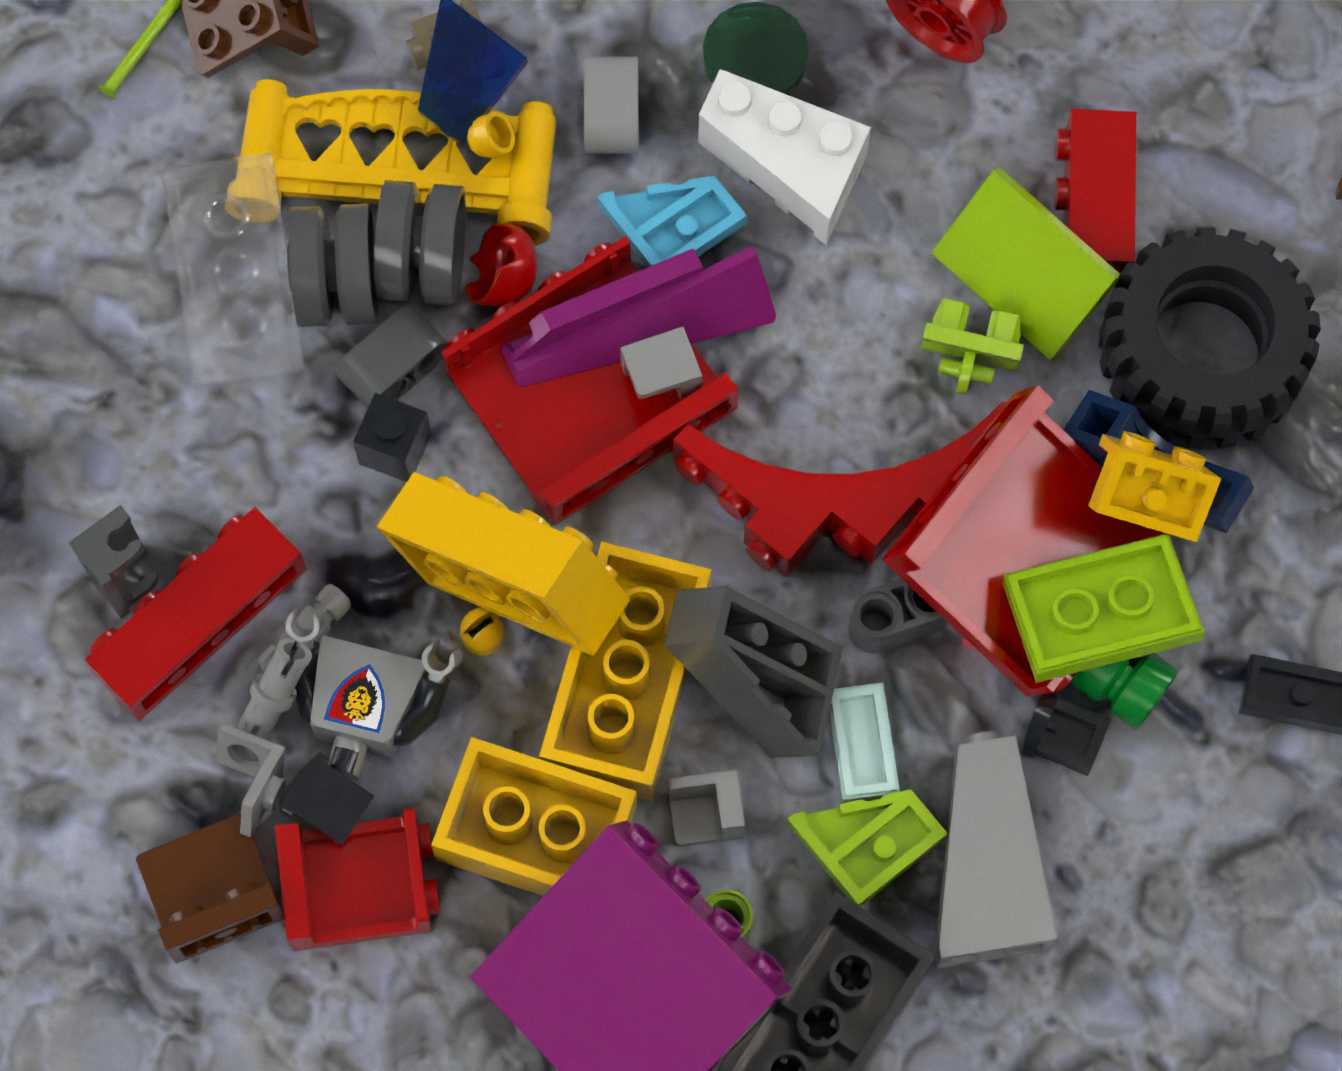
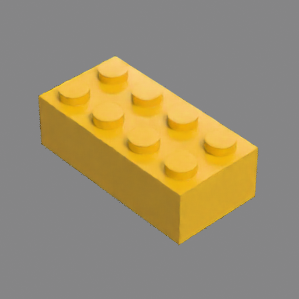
M413 472L376 526L427 584L592 656L595 655L631 600L616 582L618 577L616 570L593 554L591 550L594 544L583 533L568 526H565L562 531L554 529L542 517L527 509H522L519 514L512 512L501 501L488 493L480 492L475 497L468 494L462 486L446 476L440 475L437 480Z
M601 541L597 558L616 570L618 573L616 582L631 600L594 656L570 647L539 759L637 791L638 799L653 802L688 675V670L664 645L677 590L711 587L712 569Z

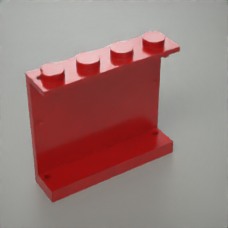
M626 236L612 245L610 242L598 245L586 255L582 264L567 273L565 271H558L550 275L540 284L537 292L521 302L509 301L494 313L491 321L475 331L472 328H468L459 332L449 340L446 349L441 351L445 373L553 526H556L673 450V439L687 424L702 432L735 411L738 406L737 386L726 372L717 377L693 344L690 345L702 373V387L681 401L676 388L645 399L638 398L630 376H625L623 373L621 362L525 387H520L516 384L500 347L505 343L531 334L529 322L540 312L638 272L639 270L631 261L630 241Z

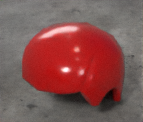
M492 224L483 234L479 251L470 256V262L479 270V279L475 282H469L465 286V292L472 304L502 306L509 301H520L532 291L536 281L537 256L535 245L528 233L517 224Z

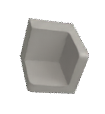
M684 327L620 347L623 373L625 376H630L637 397L640 399L676 388L681 401L702 387V373Z
M737 769L668 779V797L674 840L678 847L744 839L745 821Z

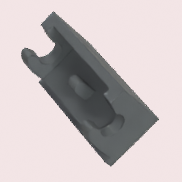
M121 505L69 542L89 579L121 619L130 613L128 607L149 593L158 582L159 576L156 571L145 574V577L138 582H131L126 579L127 569L132 565L138 564L146 555L147 550L139 539L131 523L130 516Z

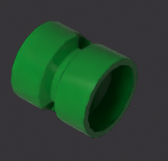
M1156 653L1077 672L1071 684L1096 702L1108 699L1111 702L1110 712L1135 730H1138L1168 690L1180 670Z

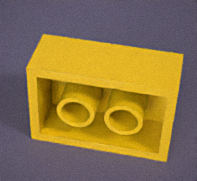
M471 737L431 846L436 861L544 896L608 825L628 821L632 825L638 808L637 791Z

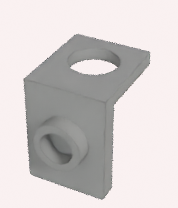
M221 724L217 731L216 762L256 777L244 797L241 807L240 834L251 838L265 811L274 812L283 797L286 787V780L283 779L285 747ZM231 745H242L249 748L257 755L259 761H250L240 757L235 753Z

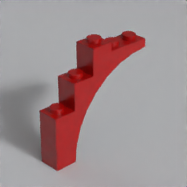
M1006 402L1000 403L974 429L940 450L891 468L855 474L805 473L766 465L724 448L689 424L673 439V459L676 461L674 465L678 472L690 483L700 486L703 482L718 494L717 501L731 516L738 520H743L745 517L749 519L744 528L743 543L748 546L745 550L748 556L766 571H771L775 568L787 577L829 529L833 532V540L842 550L853 557H858L861 554L873 563L914 515L917 516Z

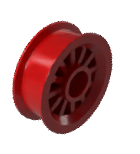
M886 0L896 20L911 36L940 56L960 63H974L978 61L984 53L983 41L988 34L1000 32L1007 23V13L1001 0Z

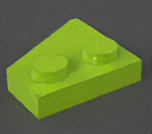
M911 789L885 794L876 800L864 801L861 799L839 804L838 808L809 814H805V811L798 812L787 819L789 828L846 897L859 907L944 841L948 835L946 830Z

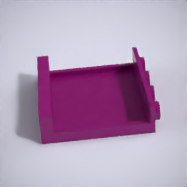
M628 821L608 825L470 976L478 987L558 1071H711L777 1000L786 997L793 990L783 980L786 973L782 966L763 950L756 952L740 936L743 933V928L739 922L726 910L720 907L714 909L699 894L702 888L696 878L679 865L672 867L657 851L660 848L657 839L638 823L631 825Z

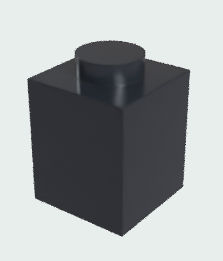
M375 393L353 441L359 465L407 482L413 472H416L432 435L427 412Z

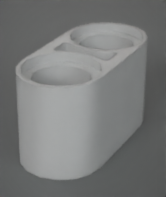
M638 56L584 57L585 154H639Z

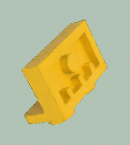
M1124 431L1121 439L1102 434L1099 446L1106 450L1108 454L1088 506L1100 514L1197 542L1221 481L1220 477L1204 466L1206 458L1180 447H1174L1172 454L1154 450L1156 445L1154 441L1132 432Z

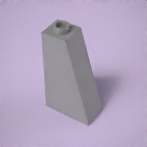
M998 731L980 732L968 736L965 739V744L958 745L954 757L947 824L948 835L945 845L935 946L936 969L1049 951L1057 941L1016 735L1000 738Z

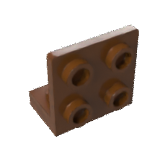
M180 0L199 75L209 78L270 42L302 56L320 47L308 0Z
M241 813L150 849L136 857V862L162 927L158 929L166 952L176 964L285 919L253 835L250 838L240 834Z

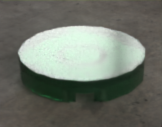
M763 2L737 4L718 15L707 29L702 45L704 71L711 83L712 81L714 83L721 69L785 94L791 91L794 86L796 88L803 80L808 64L809 50L806 33L794 16L779 6Z

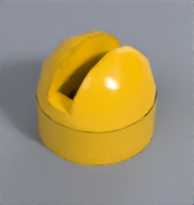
M493 111L473 121L472 126L468 130L467 141L470 149L478 156L496 158L509 153L513 149L515 134L508 118L501 112Z
M481 607L469 611L460 624L461 641L464 647L475 655L487 656L495 653L503 645L506 636L505 625L501 616ZM490 619L494 621L478 632L473 639L468 634L485 620Z

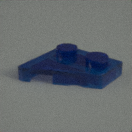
M441 0L418 112L423 118L463 147L467 142L468 130L472 126L473 121L492 110L528 64V59L452 0Z

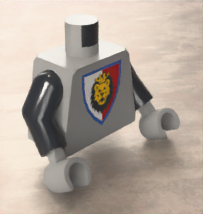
M294 607L285 623L288 635L295 639L294 645L291 648L290 659L293 658L300 642L304 643L312 653L310 663L295 686V700L300 717L306 722L311 723L315 738L333 743L327 764L350 780H358L366 752L384 757H393L399 746L412 744L438 720L450 683L446 675L460 665L463 660V652L457 647L451 653L449 664H443L436 655L440 639H437L425 648L421 660L322 635L319 646L318 642L314 641V638L324 624V614L320 609L316 608L313 614L314 628L304 629L296 621L297 607Z

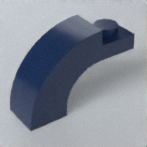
M1088 390L1063 429L1101 467H1103L1108 454L1106 450L1099 446L1102 434L1121 439L1124 431L1132 432L1156 443L1154 450L1167 454H1172L1175 447L1147 425L1136 406ZM1205 461L1204 466L1220 477L1221 481L1204 525L1227 533L1254 490L1249 476Z

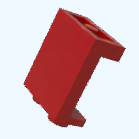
M415 808L403 809V816L356 823L341 846L315 829L301 830L298 823L275 826L286 936L293 952L432 932L430 915L441 914L436 879L426 880L423 858L434 857L431 846L432 836L429 822L419 823Z

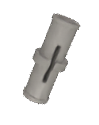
M283 638L279 640L265 672L257 674L251 684V699L242 716L236 722V729L250 734L253 727L257 725L259 729L255 736L269 741L271 732L281 713L291 708L296 697L295 686L312 659V653L304 643L300 642L293 658L289 659L290 656L288 654L294 645L295 639Z

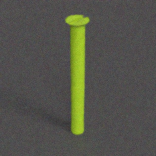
M180 0L166 1L104 85L98 86L103 94L111 99H116L115 92L181 5Z

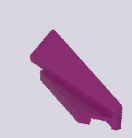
M753 246L703 269L693 248L540 312L529 322L531 334L505 343L500 349L516 384L520 387H525L621 362L620 347L680 327H684L690 344L771 324L776 319V312L758 255Z

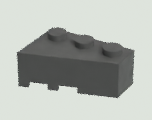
M728 586L677 590L664 644L668 650L770 758L820 756L843 647Z

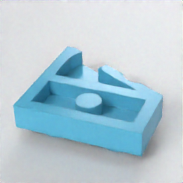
M715 175L689 179L680 185L670 183L647 186V192L615 196L614 191L604 192L597 197V204L600 210L622 237L626 236L628 238L630 248L646 268L693 248L699 257L747 224V215Z

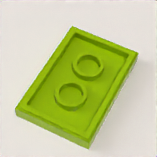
M1001 168L991 172L931 252L993 310L1019 315L1021 317L1020 334L1050 361L1061 354L1118 282L1120 275Z
M1169 534L1003 574V587L1036 683L1203 641L1204 628Z

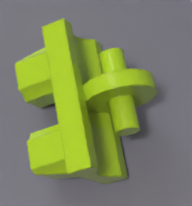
M943 298L933 317L932 323L926 322L921 349L963 359L962 362L941 357L938 373L959 377L955 393L966 395L970 380L989 385L992 384L995 369L975 365L974 362L1017 372L1024 348L1023 344H1019L1021 317L1007 312L992 311L986 336L965 331L970 305Z

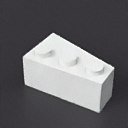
M720 69L699 113L698 143L748 183L753 181L775 199L776 206L786 214L791 212L814 231V236L827 246L867 157L871 127Z

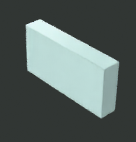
M883 683L835 688L829 710V720L842 803L861 799L871 801L880 799L885 794L899 792Z

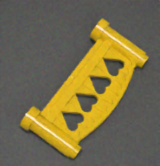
M272 79L259 80L256 82L255 88L250 92L237 178L228 186L225 203L227 213L236 219L258 224L273 222L279 217L282 196L379 204L384 181L393 180L416 183L421 194L422 208H425L428 192L434 184L464 186L466 212L498 214L497 223L519 225L528 233L535 246L546 243L550 238L552 214L546 208L557 119L553 115L554 109L546 103L538 101L527 102L522 106V110L517 116L501 112L508 118L515 134L514 147L509 153L492 158L477 175H474L458 149L457 142L462 137L467 136L473 121L480 116L497 110L448 96L396 89L342 90L304 95L296 98L289 97L285 84ZM304 123H314L319 128L329 124L338 126L341 129V134L316 161H311L296 133L298 127ZM358 127H366L373 133L380 129L391 130L395 134L393 141L369 166L365 165L350 139L351 132ZM414 131L421 132L426 137L435 133L445 135L448 138L447 145L424 170H419L403 142L404 137Z

